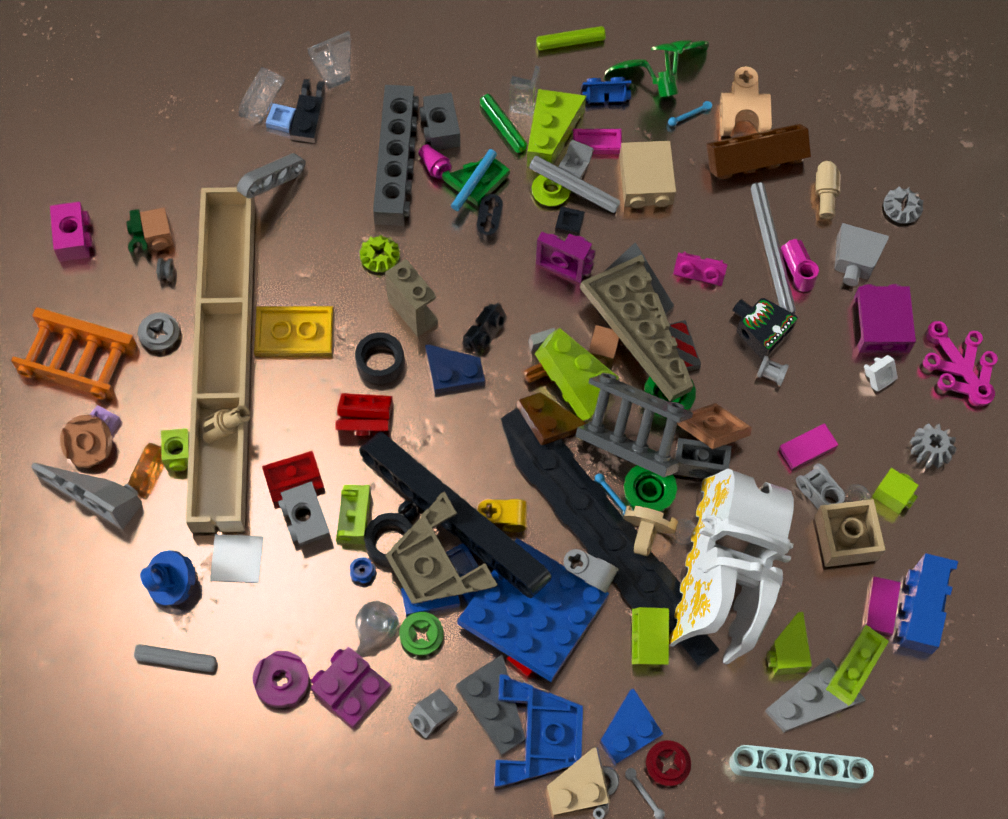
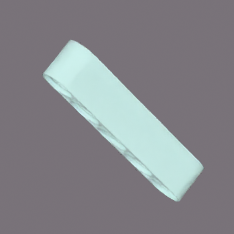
M741 745L738 747L729 761L731 770L740 776L846 788H860L871 780L874 773L872 764L867 759L861 757L752 745ZM740 754L749 757L751 765L749 767L740 765L737 756ZM766 758L776 759L779 763V769H770L766 764ZM795 761L804 762L807 766V773L797 771L794 765ZM823 765H832L836 772L835 776L827 775L823 770ZM852 767L860 768L864 773V778L857 779L854 777Z

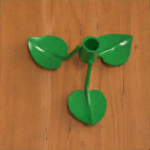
M681 40L652 47L651 51L664 50L666 71L658 72L659 77H656L647 59L627 60L615 64L605 71V77L618 68L645 67L652 78L653 84L658 85L659 97L679 94L676 81L678 80V55L682 54L686 49L695 47L707 50L709 42ZM674 51L673 70H670L669 52Z

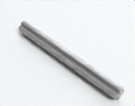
M762 182L754 183L751 187V193L779 306L795 315L796 308L765 185Z

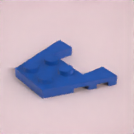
M500 674L498 701L527 703L525 761L495 760L494 787H502L566 769L582 757L583 706L552 693L536 689L527 683L511 679L507 675Z

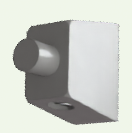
M842 223L836 239L834 268L836 271L845 273L843 282L846 285L856 286L858 285L859 278H870L889 236Z

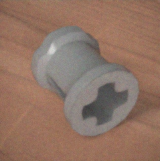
M765 356L756 377L761 378L763 376L777 382V385L781 386L789 365H781L769 360V357Z

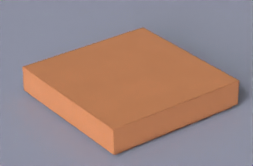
M716 403L691 411L693 412L692 418L677 423L678 426L712 449L748 437L752 431V427Z

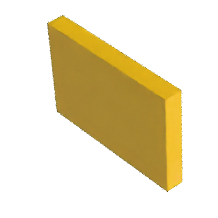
M256 306L254 355L332 356L333 306Z

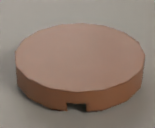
M79 415L71 418L65 428L62 429L60 447L67 460L70 459L77 467L89 468L101 464L109 456L112 449V435L109 427L102 419L95 415Z

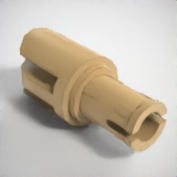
M831 161L822 162L818 166L816 173L815 194L820 198L819 216L823 219L835 217V198L840 195L841 174L837 166Z
M240 405L231 411L222 409L204 418L203 431L206 432L203 434L204 441L214 443L235 433L239 424L249 421L250 417L247 416L250 415L249 409L244 405Z

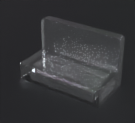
M535 66L531 80L512 76L509 90L510 112L527 116L533 115L538 89L540 88L541 66Z

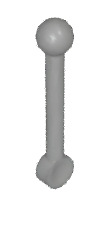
M628 768L625 772V777L633 781L653 809L654 817L656 819H664V810L657 807L636 777V770Z

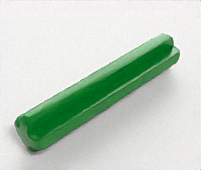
M490 94L482 96L480 98V105L515 152L521 153L527 148V142Z

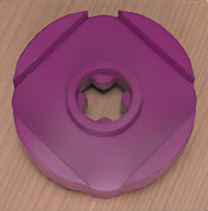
M279 650L272 652L271 655L262 658L257 663L253 671L252 682L257 696L265 704L275 708H285L297 705L300 699L304 697L309 687L310 676L305 663L298 655L290 651ZM281 672L286 673L285 677L289 679L288 682L283 683L282 686H277V681L274 680V677L280 676Z

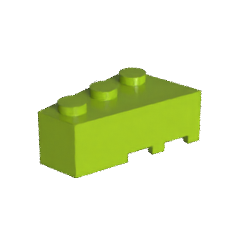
M538 89L527 150V167L530 166L535 156H539L552 164L556 162L568 137L573 133L575 125L585 112V95Z
M561 328L549 334L535 353L551 380L555 381L562 391L564 400L569 402L577 414L576 416L583 421L591 418L594 414L600 388L589 384V378L599 376L601 373H609L616 376V380L619 379L615 373Z

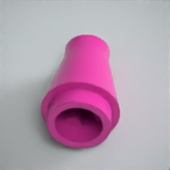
M429 144L423 145L419 149L418 155L422 158L432 177L442 179L443 172L451 171L450 159L433 149Z

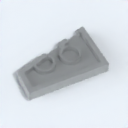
M827 657L769 706L765 712L785 733L814 722L819 718L864 703L866 699L859 692L854 702L848 706L826 690L838 669Z

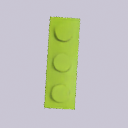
M865 625L859 632L826 690L850 706L856 699L889 641Z

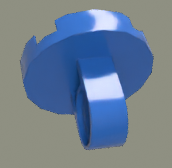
M167 550L158 553L152 558L149 565L141 570L140 579L143 586L148 590L150 597L156 603L167 606L178 605L190 596L187 593L190 590V586L195 584V569L188 556H183L179 551Z

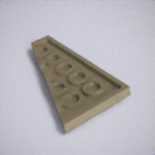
M639 255L582 281L580 289L671 402L691 392L693 384L684 360L679 357L676 349L678 345L675 337L672 338L669 331L670 325L659 296L654 292L651 285L652 278L650 273H647L644 267L645 260L643 255Z

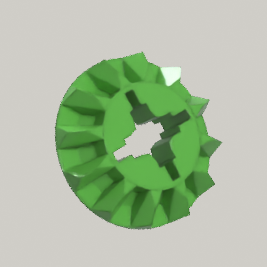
M413 613L405 618L400 626V641L405 650L413 653L415 656H427L437 650L443 641L442 624L437 617L430 613ZM415 628L421 631L428 628L426 636L429 642L423 638L415 641L417 636Z

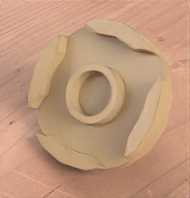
M627 506L624 514L626 521L639 526L634 544V553L649 556L656 532L675 534L678 521L673 517L670 518V521L663 519L664 513L641 506H635L634 511L632 507Z

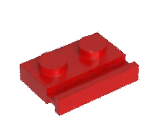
M313 450L262 466L272 503L283 500L281 492L311 481L315 491L324 488Z

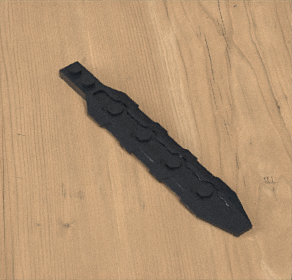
M516 408L500 418L515 465L528 481L539 489L552 505L554 513L565 526L568 525L586 547L587 553L618 568L613 582L621 590L620 594L632 609L639 607L669 608L670 635L677 625V619H675L674 614L677 605L683 597L682 593H680V582L652 552H650L649 556L634 553V544L638 531L630 522L622 517L606 497V492L596 480L593 481L575 460L573 452L562 439L541 446L521 412ZM707 634L696 635L677 643L697 669L720 651Z

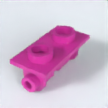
M686 251L683 253L678 252L673 275L722 286L727 269V264L723 263V260L718 261L710 258H705L704 260L700 259L701 256L689 254Z

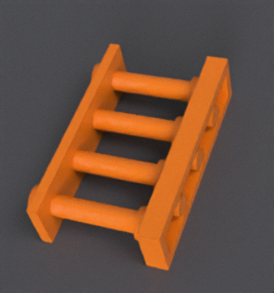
M36 307L32 316L38 325L39 331L26 359L15 356L11 359L17 373L27 378L35 376L90 393L91 396L97 399L104 400L108 398L114 400L116 395L108 383L121 354L128 353L134 355L137 344L133 335ZM54 331L61 333L63 338L50 366L36 363L49 333ZM78 338L86 341L87 345L74 374L60 370L73 340ZM105 346L110 348L111 352L98 381L85 378L84 375L97 347Z

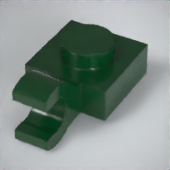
M129 210L130 220L126 221L129 236L133 235L134 237L128 244V250L130 255L135 257V249L142 247L145 255H147L149 248L144 237L140 210Z

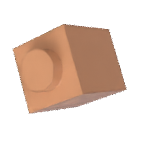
M165 207L140 212L144 237L149 250H162L167 246L174 245Z
M596 325L589 353L607 368L612 369L620 338L613 329Z

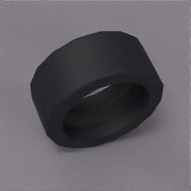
M376 332L368 334L361 339L355 351V362L359 374L365 380L374 384L392 382L399 377L404 369L405 358L402 344L396 337L388 333ZM378 346L387 347L394 352L395 362L387 369L373 370L366 365L364 360L367 351Z
M398 513L378 515L370 521L365 530L364 541L367 553L374 562L381 566L391 567L385 556L386 554L380 552L375 545L376 533L386 526H397L406 533L413 526L406 517Z

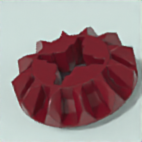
M671 740L656 743L649 750L645 763L648 775L657 784L667 787L680 785L688 777L692 765L691 757L686 748L680 743ZM672 754H675L673 765L676 766V769L669 768L668 771L662 773L664 764L661 762V759L667 760Z

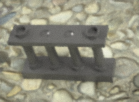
M601 373L599 376L589 378V384L600 388L592 422L578 427L576 437L662 477L678 472L680 462L671 458L670 450L677 423L692 418L693 412L684 409V406L680 403L667 402L616 380L617 377L609 373ZM610 393L622 398L614 431L604 428L605 426L603 425ZM632 403L645 408L636 441L626 438L624 434ZM655 413L667 418L659 451L650 449L647 444Z

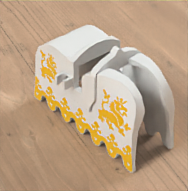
M726 469L713 476L704 478L702 481L701 492L704 493V497L696 510V517L699 518V521L691 534L690 540L694 544L685 561L688 573L680 585V593H683V597L675 610L674 617L677 619V625L670 634L669 646L673 647L677 643L696 635L716 633L728 616L734 599L736 583H739L742 586V590L734 602V611H737V616L731 623L728 633L732 637V641L723 657V663L729 664L755 647L774 608L779 589L783 583V571L780 568L772 567V563L774 560L784 563L791 561V556H786L785 554L794 545L788 539L793 516L794 499L792 492L786 488L765 482L758 489L753 477ZM725 535H729L750 542V544L742 553L715 544V542Z

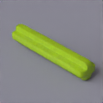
M603 26L543 35L536 37V45L538 50H546L605 40L606 32Z

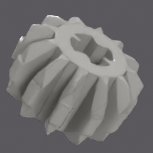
M928 423L923 429L918 428L916 430L915 436L910 440V444L914 446L911 449V454L919 455L916 459L917 463L923 460L926 462V468H930L934 464L938 469L942 467L943 463L947 464L952 460L951 455H954L956 452V447L953 446L956 438L948 437L950 429L942 431L940 423L936 424L934 428Z

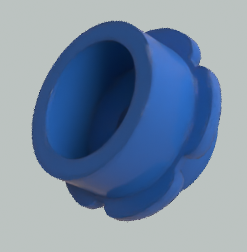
M366 557L356 558L349 566L351 570L349 575L355 582L367 583L376 573L375 565ZM361 568L365 569L363 573L360 572Z

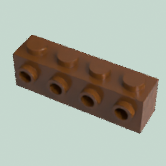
M801 124L707 143L710 172L720 179L731 178L733 174L739 172L743 174L754 173L757 171L756 169L763 167L766 169L778 168L781 163L786 162L797 164L803 162V159L811 157L809 130Z

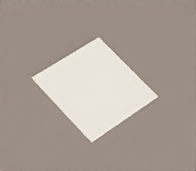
M215 534L210 581L259 583L263 536Z

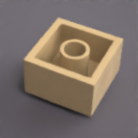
M874 499L822 505L819 507L814 517L825 567L878 561L885 552V546Z

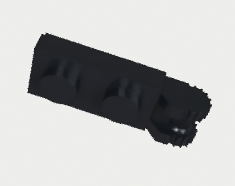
M310 79L303 80L301 95L299 94L290 133L291 140L315 143L324 105L325 81L318 82L315 97L309 96L311 89Z

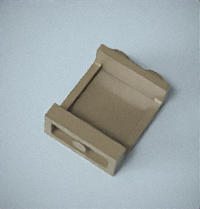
M405 259L386 271L385 279L388 301L415 335L419 337L437 325L438 318L427 306L436 299V294L408 260Z

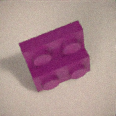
M541 231L537 239L536 264L580 284L584 276H590L595 264L592 261L596 255V251L592 249V243L588 242L584 237L569 234L566 240L563 241L557 235Z
M348 646L345 650L340 648L333 654L330 659L332 665L326 671L320 669L311 679V683H313L311 691L354 729L391 688V684Z

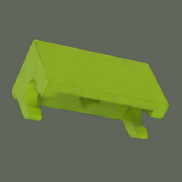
M343 485L336 543L365 545L364 537L368 526L371 501L370 485Z
M639 607L632 609V665H669V608Z

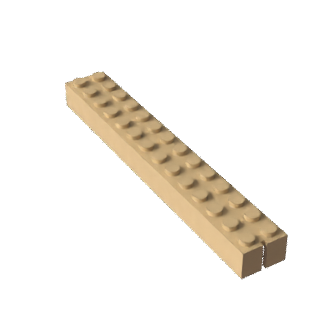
M237 187L201 188L186 524L191 533L215 532V527H218L220 532L245 531L248 421L239 424L235 433L214 443H207L203 439V434L206 433L203 431L204 418L222 409L231 411L240 405H244L249 409L254 197L251 199L246 198L237 191Z

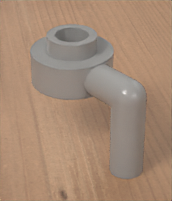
M602 766L604 775L610 778V784L607 786L610 797L619 786V775L612 767ZM609 803L598 805L593 811V816L596 819L604 818L609 812Z

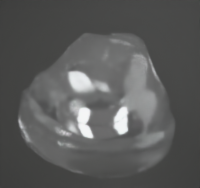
M371 601L359 609L355 618V629L361 639L356 649L357 654H366L374 645L386 642L395 635L400 621L393 607L384 602Z

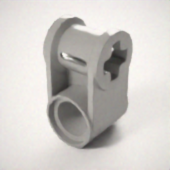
M817 463L813 466L812 471L804 476L799 475L796 478L797 486L801 492L810 499L817 509L822 505L831 504L826 501V497L833 498L837 502L835 504L844 502L845 493L843 489L835 482L822 464Z
M579 549L570 550L564 557V566L570 573L585 580V583L600 589L604 593L607 592L618 571V568L600 558H595ZM581 557L580 560L583 562V566H576L574 569L572 560H579Z

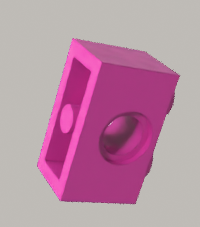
M81 202L50 206L53 250L59 262L90 257L89 247H93L91 233L87 232V226L91 225L88 210L84 211Z

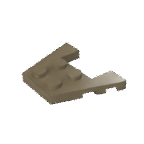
M445 492L436 498L437 500L420 516L421 518L385 555L412 604L498 586L485 563L462 577L459 576L433 530L434 527L457 515Z

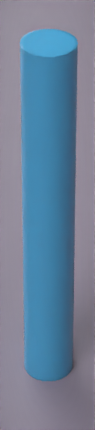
M489 149L451 204L452 209L455 211L461 209L497 156L494 150Z

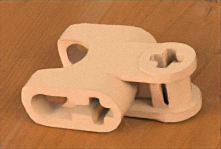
M745 66L737 69L734 74L731 93H721V136H732L735 123L743 120L751 122L756 128V133L771 130V95L759 94L758 74L751 67Z

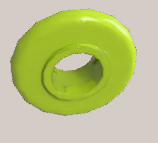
M539 175L532 184V194L535 200L548 207L563 204L571 192L542 175ZM547 185H555L558 188V190L555 192H549L545 190L544 187Z

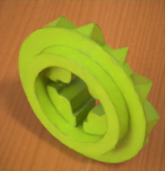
M381 234L379 237L374 238L370 236L368 241L363 242L360 250L362 264L374 272L388 271L398 263L400 258L398 243H395L391 237H383ZM381 248H384L385 255L380 254L377 257L374 250L379 251Z

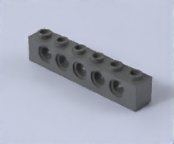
M385 85L373 206L374 224L404 226L405 216L409 217L410 202L406 201L407 195H411L412 180H408V174H413L414 159L410 158V152H415V138L412 137V131H417V117H413L414 111H418L419 96L414 95V86ZM397 196L395 199H390L389 197Z

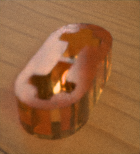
M151 442L145 446L129 478L128 485L135 490L144 492L148 487L162 459L161 446Z

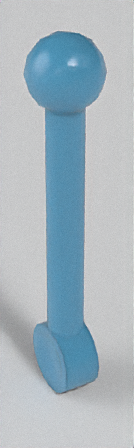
M705 101L697 109L677 118L671 117L668 120V124L674 127L677 125V122L702 111L709 112L712 109V103Z
M601 473L596 474V482L601 484L620 506L624 516L627 508L626 505L606 483L604 475Z

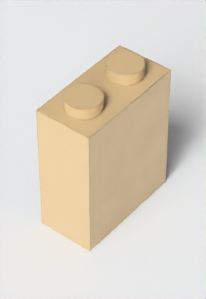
M670 141L621 143L619 158L624 207L641 208L651 205L658 207L673 205L676 188Z

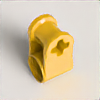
M486 499L478 505L477 511L486 518L485 512H489L491 518L487 519L501 531L523 532L527 529V503L524 500Z

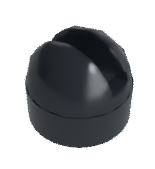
M405 501L398 507V514L406 517L412 524L419 518V508L414 502ZM410 506L413 507L405 515L402 514Z

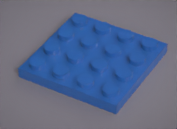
M516 538L515 542L547 568L552 576L551 581L533 598H528L493 570L491 574L498 586L478 591L458 618L457 624L552 682L608 599L609 593H604L600 589L585 583V580L570 573L562 564Z

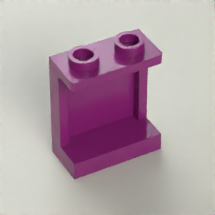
M866 284L859 286L854 296V301L858 302L861 339L858 343L859 353H910L916 343L910 286L898 284L889 286Z

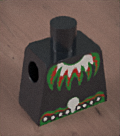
M761 298L753 307L741 299L732 310L742 318L739 321L737 333L762 360L765 356H769L794 329L798 320L796 315L765 298Z

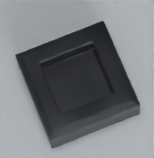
M561 206L555 232L579 236L585 212Z

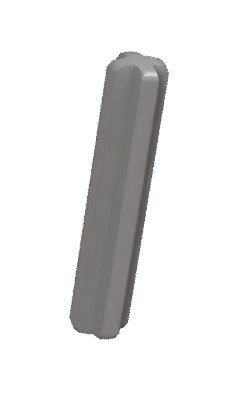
M141 644L136 645L134 649V658L138 661L213 672L216 667V657L212 655Z

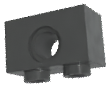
M452 92L423 97V107H419L421 122L426 121L427 127L423 128L425 142H430L431 147L435 150L460 147V130Z
M678 438L674 459L679 461L680 465L678 472L674 474L704 479L729 469L732 446L723 445L712 449L702 441Z

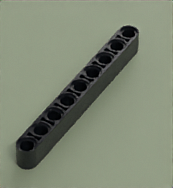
M378 432L359 448L360 455L371 467L422 510L426 511L437 500L436 498L445 492L457 515L440 525L523 595L533 598L551 581L552 576L544 565L383 432Z

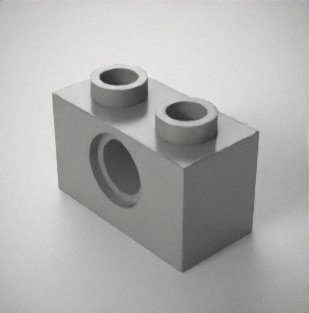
M312 481L281 492L283 500L278 501L283 517L287 515L290 517L292 525L287 526L292 542L298 540L299 545L303 546L330 536V531ZM300 509H308L311 512L310 518L305 522L296 519V513Z

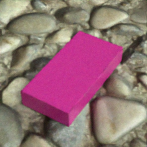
M573 129V140L594 149L593 154H620L622 131L621 129Z
M824 423L780 445L779 451L791 470H794L836 449L838 443Z
M874 576L871 580L865 625L879 634L892 636L901 582Z

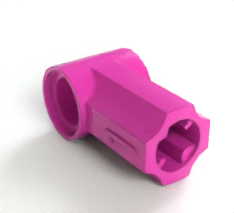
M797 238L789 240L781 246V252L793 275V286L799 291L808 292L815 286L819 267L810 259L802 240H797Z

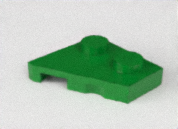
M495 158L467 199L478 207L481 204L482 198L491 194L510 175V169ZM482 159L475 163L471 162L463 165V169L451 173L449 170L443 172L442 180L460 192Z

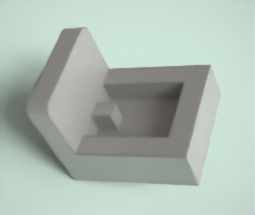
M571 140L567 153L558 167L581 179L588 169L594 149Z
M439 688L418 702L408 716V719L413 727L424 738H427L437 726L452 717L458 708Z

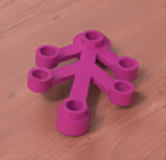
M941 321L932 322L926 330V338L931 343H940L952 362L941 360L936 353H928L923 360V366L928 370L936 369L947 372L942 374L937 382L941 390H951L969 395L971 402L978 406L990 404L995 397V390L989 382L992 368L998 360L997 355L992 351H986L980 358L982 369L978 379L973 372L977 347H979L983 340L982 334L978 331L968 333L965 338L967 346L963 358L948 337L946 324ZM934 328H938V329H940L942 332H941V333H938V332L935 331ZM970 337H975L978 342H973ZM985 357H989L992 363L987 362ZM928 359H933L936 364H930ZM951 374L964 377L967 383L955 381ZM942 380H948L950 385H945ZM978 389L983 390L986 395L980 394Z

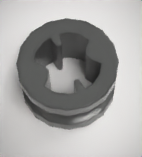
M163 258L158 259L156 269L158 281H162L164 278L167 281L173 280V259H168V261H164Z

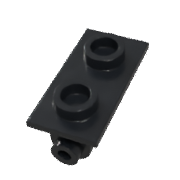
M497 302L496 305L490 303L489 306H485L475 320L481 326L478 327L472 324L467 333L462 337V345L468 349L473 346L478 356H481L490 345L492 339L500 328L504 326L508 318L500 302Z

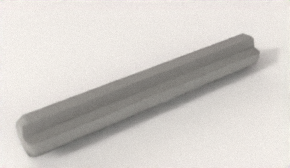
M535 156L530 163L529 168L612 213H615L620 205L619 199L539 156Z

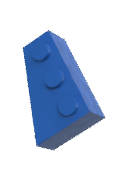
M925 553L912 570H908L905 584L909 586L908 595L904 596L901 610L905 611L904 621H900L897 636L901 637L900 647L933 654L939 648L947 614L944 612L946 597L951 595L952 587L948 586L950 573L957 569L958 561Z

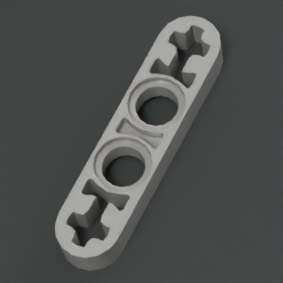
M295 153L289 154L245 174L237 185V191L246 198L251 199L298 177L303 171L306 161Z

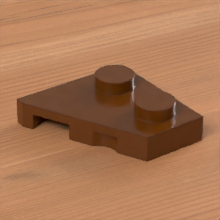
M541 392L518 399L516 405L541 446L574 435L578 427L586 424L583 420Z

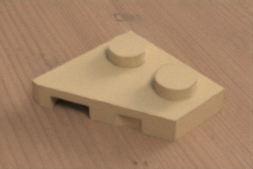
M598 747L588 751L547 786L553 815L610 803Z

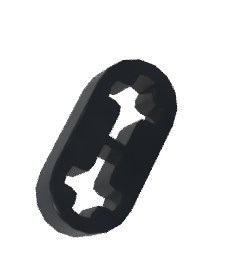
M488 194L481 200L476 232L478 237L484 241L495 239L499 233L503 201L498 195ZM491 203L495 204L492 214L488 213ZM487 221L491 222L489 232L484 231Z

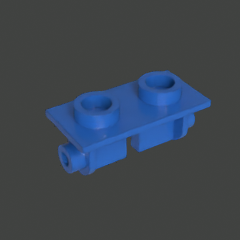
M624 77L611 78V81L601 82V78H589L581 86V89H586V92H582V95L586 96L587 104L604 103V94H609V103L631 100V90H626V87L630 86L631 81H625Z

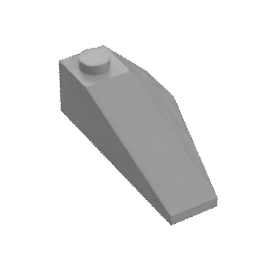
M33 463L31 466L37 477L122 530L142 505L137 496L139 493L128 484L122 486L115 481L38 463Z

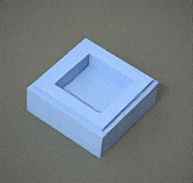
M273 103L266 120V128L290 133L296 108Z

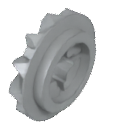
M899 186L897 189L889 191L884 199L883 206L886 214L892 220L899 223H911L921 216L924 200L919 198L918 192H912L910 187L901 189ZM906 199L907 206L901 211V202Z
M154 313L144 318L140 323L138 337L142 345L149 350H159L162 352L165 348H172L173 343L179 340L180 328L176 319L167 313ZM163 327V331L167 335H160L156 338L155 333L152 331H159Z

